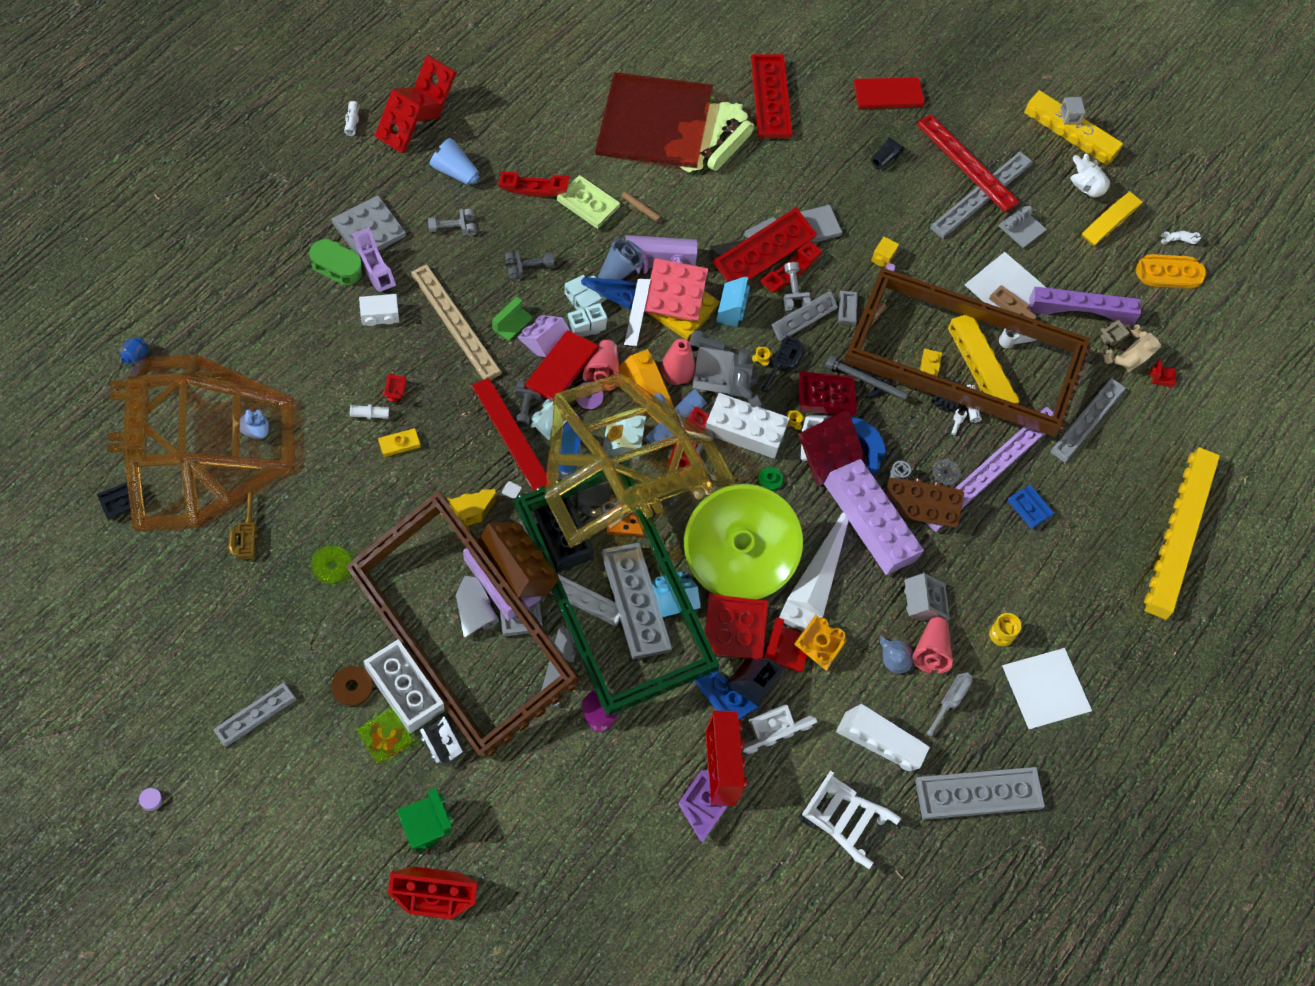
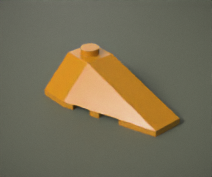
M648 349L631 355L619 366L620 387L625 392L627 391L637 403L639 402L646 409V412L658 423L666 415L660 408L652 406L651 397L654 394H662L665 397L666 405L671 410L674 409L657 365Z

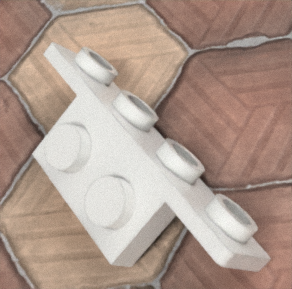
M788 705L780 706L754 717L749 722L755 739L744 743L741 752L751 754L758 751L760 746L775 744L779 738L792 737L794 732L800 729L805 731L812 728V724L817 723V719L808 716L793 722Z

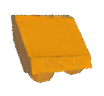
M815 615L795 645L827 671L845 646L847 640L845 639L844 631L839 628L833 629L828 625L826 619Z

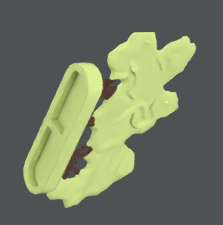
M729 102L707 104L705 109L707 122L679 123L678 133L683 136V139L672 141L664 148V151L668 158L680 157V167L687 172L702 169L703 159L710 156L708 167L717 171L750 137L754 124L746 120L748 115L742 110V104H730ZM727 120H730V121H731V123H732V124L730 125L731 128H729V127L727 126V124H726V121H727ZM742 121H744V122L736 129V123H737V122H742ZM725 131L732 132L725 141L720 140L719 136ZM716 144H721V146L714 153H712L710 148L712 146H715Z

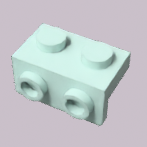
M547 399L542 405L544 408L540 412H536L531 418L532 422L529 426L531 428L536 427L548 440L554 437L574 413L561 399L557 403Z

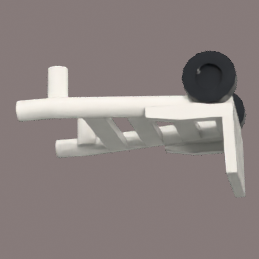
M830 771L827 776H824L821 786L806 809L801 811L798 818L803 824L812 829L819 826L829 833L853 857L854 861L870 869L874 862L865 857L864 850H857L854 847L855 842L874 812L880 814L877 818V823L883 825L887 819L897 825L901 817L885 807L856 796L854 790L832 776L834 773ZM828 794L831 796L834 795L833 799L831 800V802L825 809L824 813L822 814L820 812V809L827 800L826 796ZM842 799L849 801L850 804L834 827L829 819ZM857 807L865 808L864 814L848 839H846L841 832Z

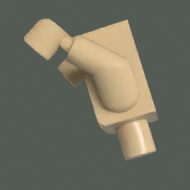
M1134 325L1135 330L1130 329L1132 337L1138 340L1120 356L1117 355L1115 357L1113 350H1107L1106 354H1103L1106 364L1115 362V364L1124 366L1130 372L1150 358L1161 347L1157 336L1152 335V333L1142 332L1139 325Z

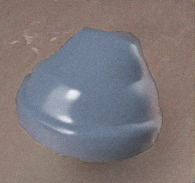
M881 636L882 657L886 668L896 674L905 673L910 670L914 661L912 649L902 641H889Z

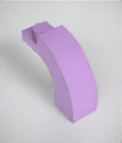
M368 227L353 233L352 236L357 247L356 251L361 258L366 274L376 290L381 292L396 286L390 268L386 266L380 256L371 229Z

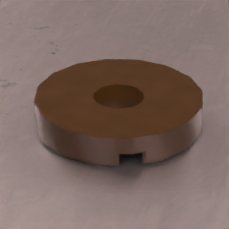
M344 667L333 677L331 684L332 694L337 702L343 706H360L372 694V678L361 667ZM351 682L358 684L357 689L354 691H349L346 688Z

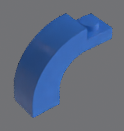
M851 417L861 448L867 456V469L874 477L876 471L880 470V464L885 455L883 439L872 425L859 418Z
M565 424L555 471L571 474L576 472L580 446L584 440L585 426Z

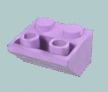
M545 315L538 317L532 326L523 329V333L518 336L519 340L537 356L546 357L567 330L570 331L562 317Z

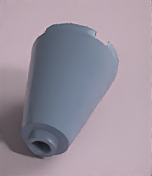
M621 237L616 238L611 245L598 278L622 280L643 264L645 259L641 257L642 251L629 240H626V242L622 241Z

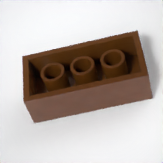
M519 522L488 523L478 541L516 596L524 598L549 595L559 577L523 529V526Z

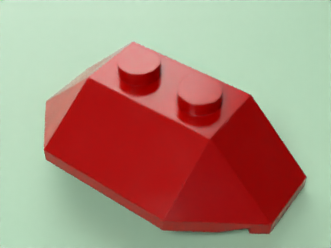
M415 866L390 872L388 895L394 898L408 914L453 919L469 907L475 905L478 882L457 871Z

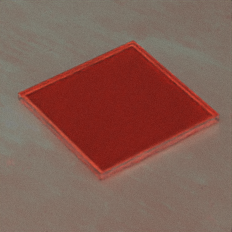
M614 72L595 155L697 168L713 85Z

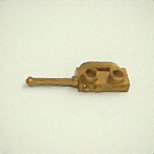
M251 490L247 492V519L245 522L238 523V526L233 527L229 532L228 550L230 554L237 557V560L255 559L256 555L255 538H257L256 531L258 527L252 520L254 493ZM238 535L241 536V546L236 547Z

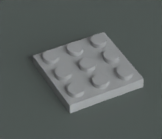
M378 195L331 218L333 225L349 247L356 253L357 247L352 234L368 227L371 229L378 251L406 237V232Z

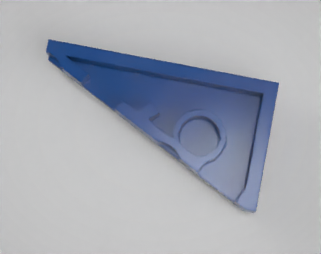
M591 277L582 278L581 284L630 311L632 310L637 282Z

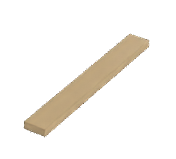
M426 264L412 271V277L482 379L489 378L491 380L501 375V370L429 266Z

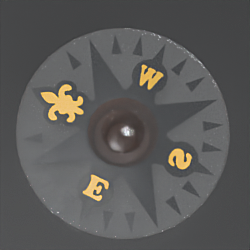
M940 460L933 467V475L940 483L952 485L960 478V468L951 460Z

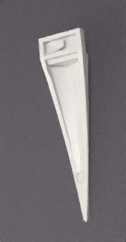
M845 513L841 514L788 597L779 617L784 619L785 624L804 631L815 615L823 617L848 524V518Z

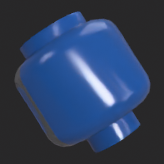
M139 337L128 338L119 348L120 359L127 365H139L148 355V345Z

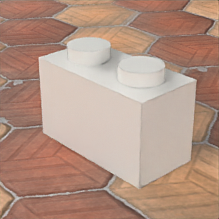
M396 294L359 297L362 326L399 322Z

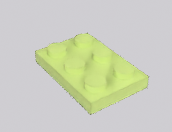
M580 175L569 184L566 193L557 196L558 202L597 229L620 208L618 201Z

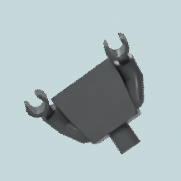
M740 349L739 355L734 354L728 377L729 395L748 398L750 406L754 408L760 406L761 403L758 395L751 396L753 392L750 390V385L758 384L759 376L757 373L752 374L753 365L750 351L748 349Z
M606 459L603 464L607 463L610 459ZM609 481L569 496L570 500H578L579 511L593 519L606 515H615L612 508H616V506L609 501Z

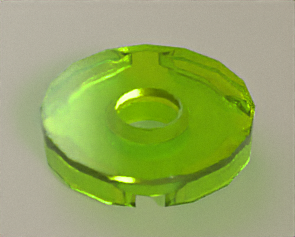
M333 545L323 547L312 558V572L316 579L322 583L336 584L335 582L345 580L350 574L346 565L351 562V558L347 551L341 547ZM330 561L337 563V566L333 569L326 567Z

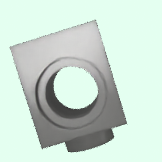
M1081 97L1064 98L1060 107L1064 125L1081 124L1085 115Z

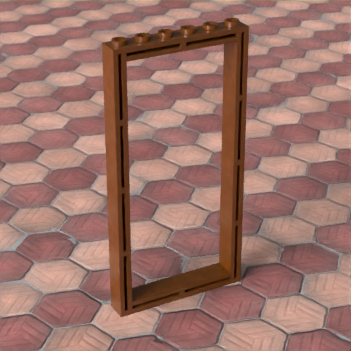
M881 268L846 353L844 363L1056 437L1058 431L1062 432L1066 421L1063 420V417L1069 413L1071 406L1068 405V402L1074 398L1076 391L1073 388L1080 381L1081 376L1078 373L1079 370L1083 371L1086 363L1083 358L1088 356L1091 346L1088 345L1090 340L1088 337ZM886 288L1073 352L1052 416L861 350Z
M436 491L346 565V568L396 639L400 640L444 703L448 713L481 757L493 756L498 751L497 748L499 746L509 743L514 738L513 735L515 733L525 730L530 725L529 722L535 717H541L546 712L545 709L551 704H557L562 699L563 694L567 691H573L579 685L578 682L582 680L522 598L516 596L476 536L447 497L440 491ZM439 513L444 516L560 674L557 679L486 736L480 731L368 573V571Z

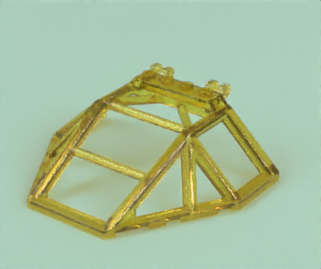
M622 373L556 393L554 396L545 498L570 548L582 543L631 511L641 509L645 517L649 518L653 515L650 505H652L655 513L660 514L663 512V506L660 501L689 490L692 491L696 499L703 498L701 487L709 496L714 493L711 485L726 487L736 484L710 435ZM620 386L622 390H625L641 406L584 424L568 402ZM649 412L674 436L609 457L590 431ZM567 420L592 454H561L563 422ZM678 443L668 473L651 478L619 464L620 462ZM693 443L703 445L718 475L708 472ZM684 450L691 465L677 469ZM559 465L584 466L558 482ZM600 470H603L620 504L577 530L560 496ZM618 472L641 481V483L626 489Z

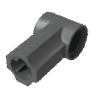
M693 331L689 341L692 352L695 355H698L700 347L724 350L726 346L724 342L708 338L702 331Z

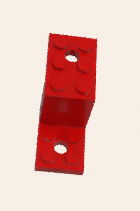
M426 55L415 86L392 89L374 136L400 153H405L417 122L439 119L457 71L431 55ZM434 75H437L438 77L437 84H435L433 81ZM394 124L398 127L397 134L393 130Z

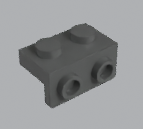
M448 717L441 718L428 728L422 727L420 729L421 739L431 751L430 756L436 764L447 766L466 753Z

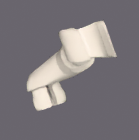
M1165 231L1161 237L1166 239H1163L1161 243L1165 245L1170 240H1181L1190 244H1196L1201 237H1199L1200 234L1197 232L1178 231L1170 234Z

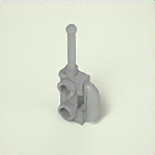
M969 673L957 675L941 702V711L930 729L927 730L928 736L934 734L933 732L945 712L952 707L956 708L960 704L972 684L973 677Z

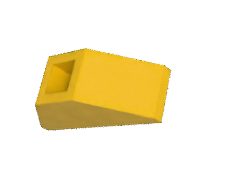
M484 489L479 493H467L457 498L447 499L465 523L471 525L484 520L496 502L495 489Z

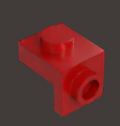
M387 374L385 391L382 393V396L387 397V401L398 402V399H404L407 377Z

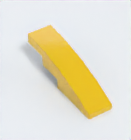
M1129 191L1082 233V237L1095 247L1104 237H1107L1116 227H1119L1143 202Z

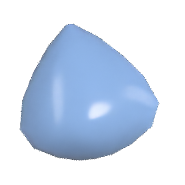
M247 410L246 414L235 424L241 433L254 439L265 438L269 431V422L260 410H256V412Z

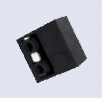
M770 658L746 659L726 681L725 685L759 707L779 684L785 668Z

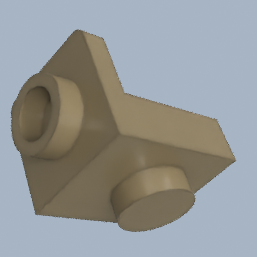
M1119 319L1106 329H1100L1101 340L1105 345L1109 343L1111 347H1114L1130 335Z

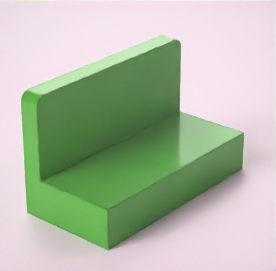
M516 296L492 319V329L504 339L510 341L532 320V315L522 309V300Z

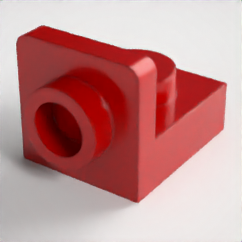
M1158 360L1150 369L1151 383L1173 388L1176 380V369L1162 366V360Z

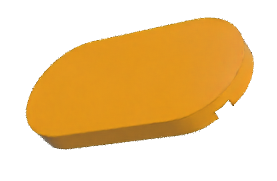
M1149 254L1138 262L1136 274L1143 283L1149 286L1192 289L1202 284L1206 277V269L1202 263L1197 262V259L1190 256Z

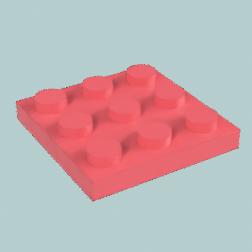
M655 258L644 312L698 322L708 268Z

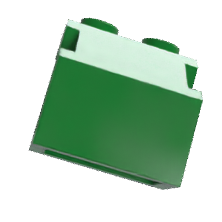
M436 788L428 790L429 797L397 810L413 854L438 844L440 838L452 833L451 825L454 824L450 812H445L443 807L446 805L443 793L438 794Z

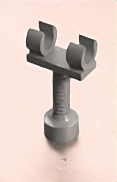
M459 209V220L437 221L435 218H428L429 232H436L439 227L460 226L462 236L475 235L476 225L474 223L465 225V221L474 219L473 209Z
M798 262L785 264V273L790 275L793 293L786 294L783 298L785 310L788 311L794 308L793 300H802V306L811 302L809 292L799 293L796 273L799 271Z

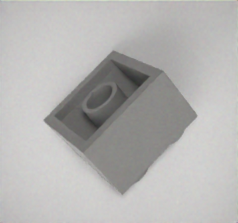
M925 573L905 579L906 609L910 617L918 621H929L935 617H941L946 621L950 620L945 583Z

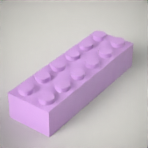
M859 459L830 472L824 483L843 513L846 514L848 520L885 575L916 562L923 553V548L863 461Z

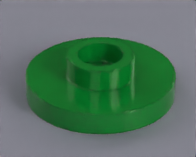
M766 467L759 472L758 483L760 486L772 491L781 487L783 475L778 469Z

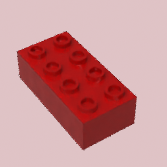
M713 710L705 729L711 805L736 806L739 798L742 797L743 790L747 787V777L743 774L745 757H742L741 752L744 745L743 738H740L742 721L738 719V711Z

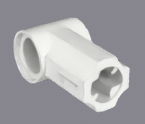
M1004 329L999 338V343L1004 348H1012L1014 344L1036 341V339Z

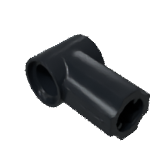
M891 137L888 138L882 145V148L871 157L873 166L876 169H882L892 159L896 160L902 154L904 147Z

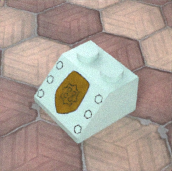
M624 414L607 420L602 455L639 460L646 416Z

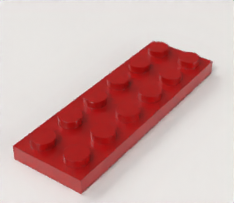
M751 54L758 138H792L784 54Z
M796 207L716 258L713 264L727 282L743 277H748V281H750L802 247L809 240L814 239L817 234Z

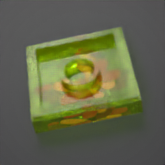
M393 708L356 729L377 765L414 743Z

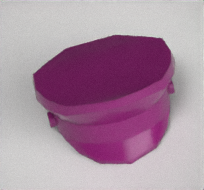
M594 690L582 699L581 709L588 725L598 732L608 730L619 713L606 718Z

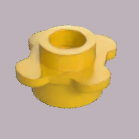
M757 347L756 354L752 356V360L767 366L773 353L766 347Z
M788 411L789 421L787 427L791 426L796 430H800L802 428L801 423L805 419L804 415L798 411Z

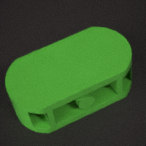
M329 239L319 240L311 246L309 255L313 270L344 286L353 285L361 279L363 274L361 258L354 250H349L340 243Z

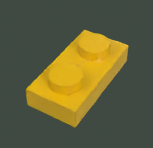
M924 349L920 370L938 376L942 353Z

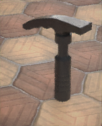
M853 367L854 369L864 374H867L875 379H878L871 372H868L857 367ZM881 378L878 379L888 385H890L893 381L891 379H888L887 381H883ZM877 388L876 391L869 393L866 398L875 397L884 390Z

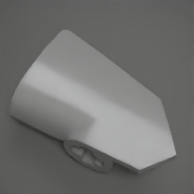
M464 576L456 593L463 635L464 638H467L482 627L484 630L494 627L499 622V619L492 609L488 595L478 578Z

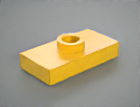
M415 428L378 438L383 457L420 448Z

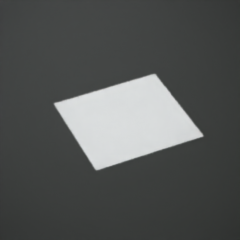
M1006 252L965 284L983 302L997 307L999 306L989 300V297L1001 285L1028 305L1029 297L1035 286L1046 288Z
M1065 648L1002 665L1028 729L1092 711Z

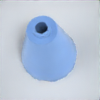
M451 138L445 140L439 147L441 148L438 153L435 152L430 160L432 168L467 185L475 184L479 179L477 168L455 140Z

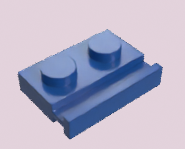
M1028 485L1025 489L1023 488L1007 500L1031 529L1054 514L1031 485Z

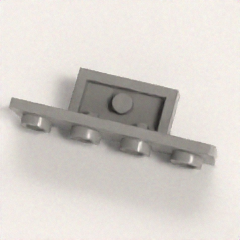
M560 627L555 644L569 663L574 662L577 652L574 650L575 645L568 629ZM549 661L542 690L560 676L551 661Z

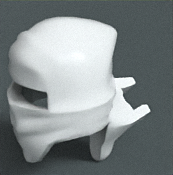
M1084 154L1083 159L1077 155L1073 156V161L1077 165L1079 173L1071 176L1070 179L1081 192L1093 198L1105 194L1110 186V180L1102 169L1098 167L1097 160L1091 162L1088 154Z

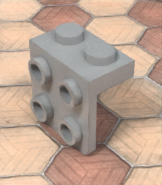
M700 347L698 349L692 388L699 392H707L708 390L714 391L715 394H729L728 377L735 353Z

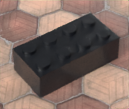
M569 497L531 511L557 573L593 560L594 549Z

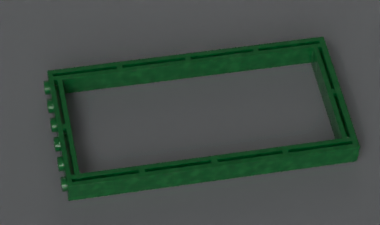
M623 457L612 458L603 465H594L585 472L574 473L570 478L556 480L552 485L547 487L541 486L534 492L521 494L513 500L524 530L557 574L531 511L618 478L701 657V660L611 697L559 579L551 592L606 718L719 670L720 665Z

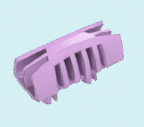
M625 236V242L626 240L633 242L642 251V259H645L643 264L636 269L639 274L641 268H643L644 274L648 272V268H653L655 258L696 266V239Z

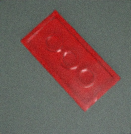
M919 77L854 79L853 82L858 109L924 107L925 104Z
M567 330L527 380L525 387L557 403L599 349L598 345Z

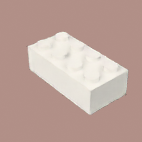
M719 393L706 423V428L715 433V438L775 459L786 431L789 417L758 406L753 408L750 406V403Z
M399 639L363 661L366 671L409 733L414 732L445 711L444 703Z

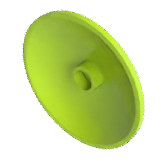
M753 484L730 485L708 495L694 509L688 520L684 535L686 560L697 581L713 594L748 599L766 597L787 583L797 569L803 549L801 525L791 506L772 490Z

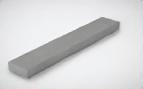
M1110 378L1050 452L1066 463L1126 388Z

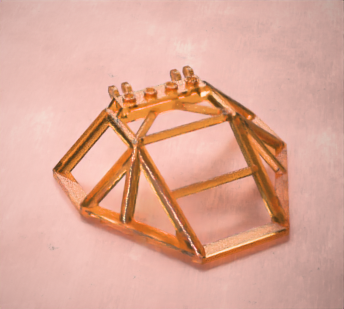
M199 355L144 357L137 361L126 381L112 380L110 382L112 389L119 390L110 392L109 398L112 400H125L124 433L112 432L107 434L108 440L112 442L123 441V444H108L107 451L114 453L123 452L134 531L195 528L202 524L201 522L211 516L214 517L240 502V499L245 497L248 491L251 490L255 493L262 489L263 485L285 472L287 474L295 469L294 400L285 394ZM187 367L184 373L146 375L149 369ZM200 368H203V369L207 370V372H199V371H200ZM226 379H227L228 381H231V382H233V383L225 382V381H221V380H226ZM187 385L233 395L232 456L186 452ZM168 386L149 403V387ZM179 388L177 449L148 425V414ZM240 397L282 407V460L240 457ZM148 435L169 453L147 454ZM181 465L186 514L145 517L139 467ZM203 466L261 470L262 474L228 493ZM195 476L218 499L201 510L198 508Z

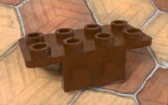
M889 478L886 496L901 518L949 527H957L959 525L964 499L963 490L945 487L944 483L933 481L932 484H927L925 480L914 478L913 481Z

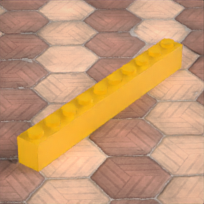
M1200 447L1194 453L1191 452L1188 457L1187 463H1189V467L1183 473L1182 477L1185 480L1178 489L1180 496L1175 500L1173 505L1175 512L1171 514L1168 522L1171 524L1170 529H1167L1164 535L1166 542L1160 548L1159 555H1161V558L1154 567L1156 574L1149 583L1151 591L1147 593L1144 599L1146 604L1144 611L1166 620L1173 613L1220 457V455Z

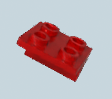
M777 617L765 658H770L784 668L802 672L807 654L795 645L802 633L783 627L784 619Z

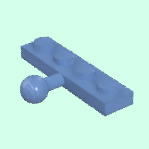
M695 389L673 410L666 405L665 397L662 394L656 393L651 397L652 406L660 408L666 415L643 438L655 452L662 448L683 427L695 406L701 409L707 403Z

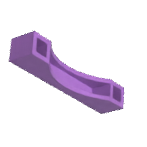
M1036 286L1029 297V308L1035 314L1048 315L1064 311H1085L1103 315L1114 322L1119 319L1122 324L1134 325L1141 315L1140 299Z

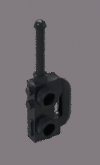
M790 336L784 338L779 351H776V356L772 358L773 370L762 387L763 392H767L777 370L782 369L786 371L787 368L794 369L798 366L804 355V349L800 345L801 341ZM791 353H796L793 360L791 361V359L789 358Z

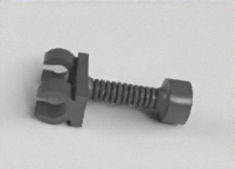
M519 251L505 254L506 264L511 265L517 262L518 268L511 267L508 269L509 279L523 278V267L545 264L547 267H554L552 252L545 253L542 258L525 261L520 260Z
M523 380L517 381L515 397L524 398L521 413L516 415L515 422L519 428H528L531 420L528 416L531 399L541 401V395L532 390L524 389L525 381Z

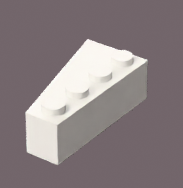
M863 704L846 711L836 733L900 765L906 771L919 769L930 748Z

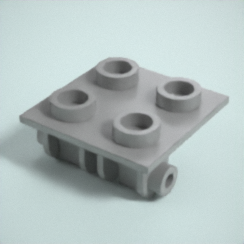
M1031 206L1020 208L998 225L1022 248L1026 247L1047 230L1031 216L1033 211Z

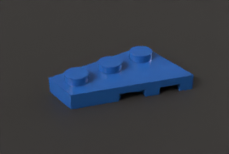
M717 671L694 681L717 711H738V719L741 720L759 708L726 686L725 683L728 679Z

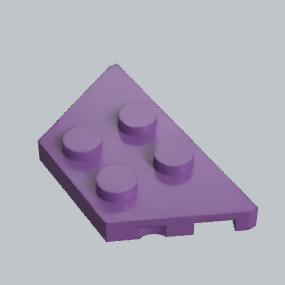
M705 770L700 771L678 804L701 842L705 841L728 807L724 805H711L708 771Z

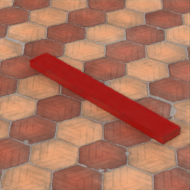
M931 114L918 121L917 126L1004 213L1018 205L1019 201Z
M487 378L472 384V389L532 491L534 492L541 486L547 487L552 485L491 380Z

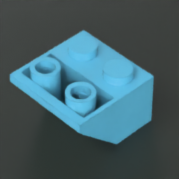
M748 277L725 283L716 323L737 327L739 320H743L750 285H747Z
M678 572L679 579L693 609L701 608L697 585L687 572ZM657 577L651 581L662 617L680 613L664 577Z

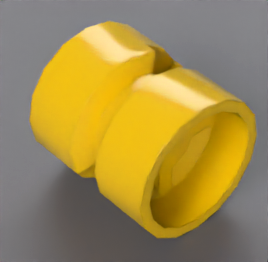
M1012 613L1001 614L989 631L991 640L998 646L1005 647L1010 645L1020 633V619Z

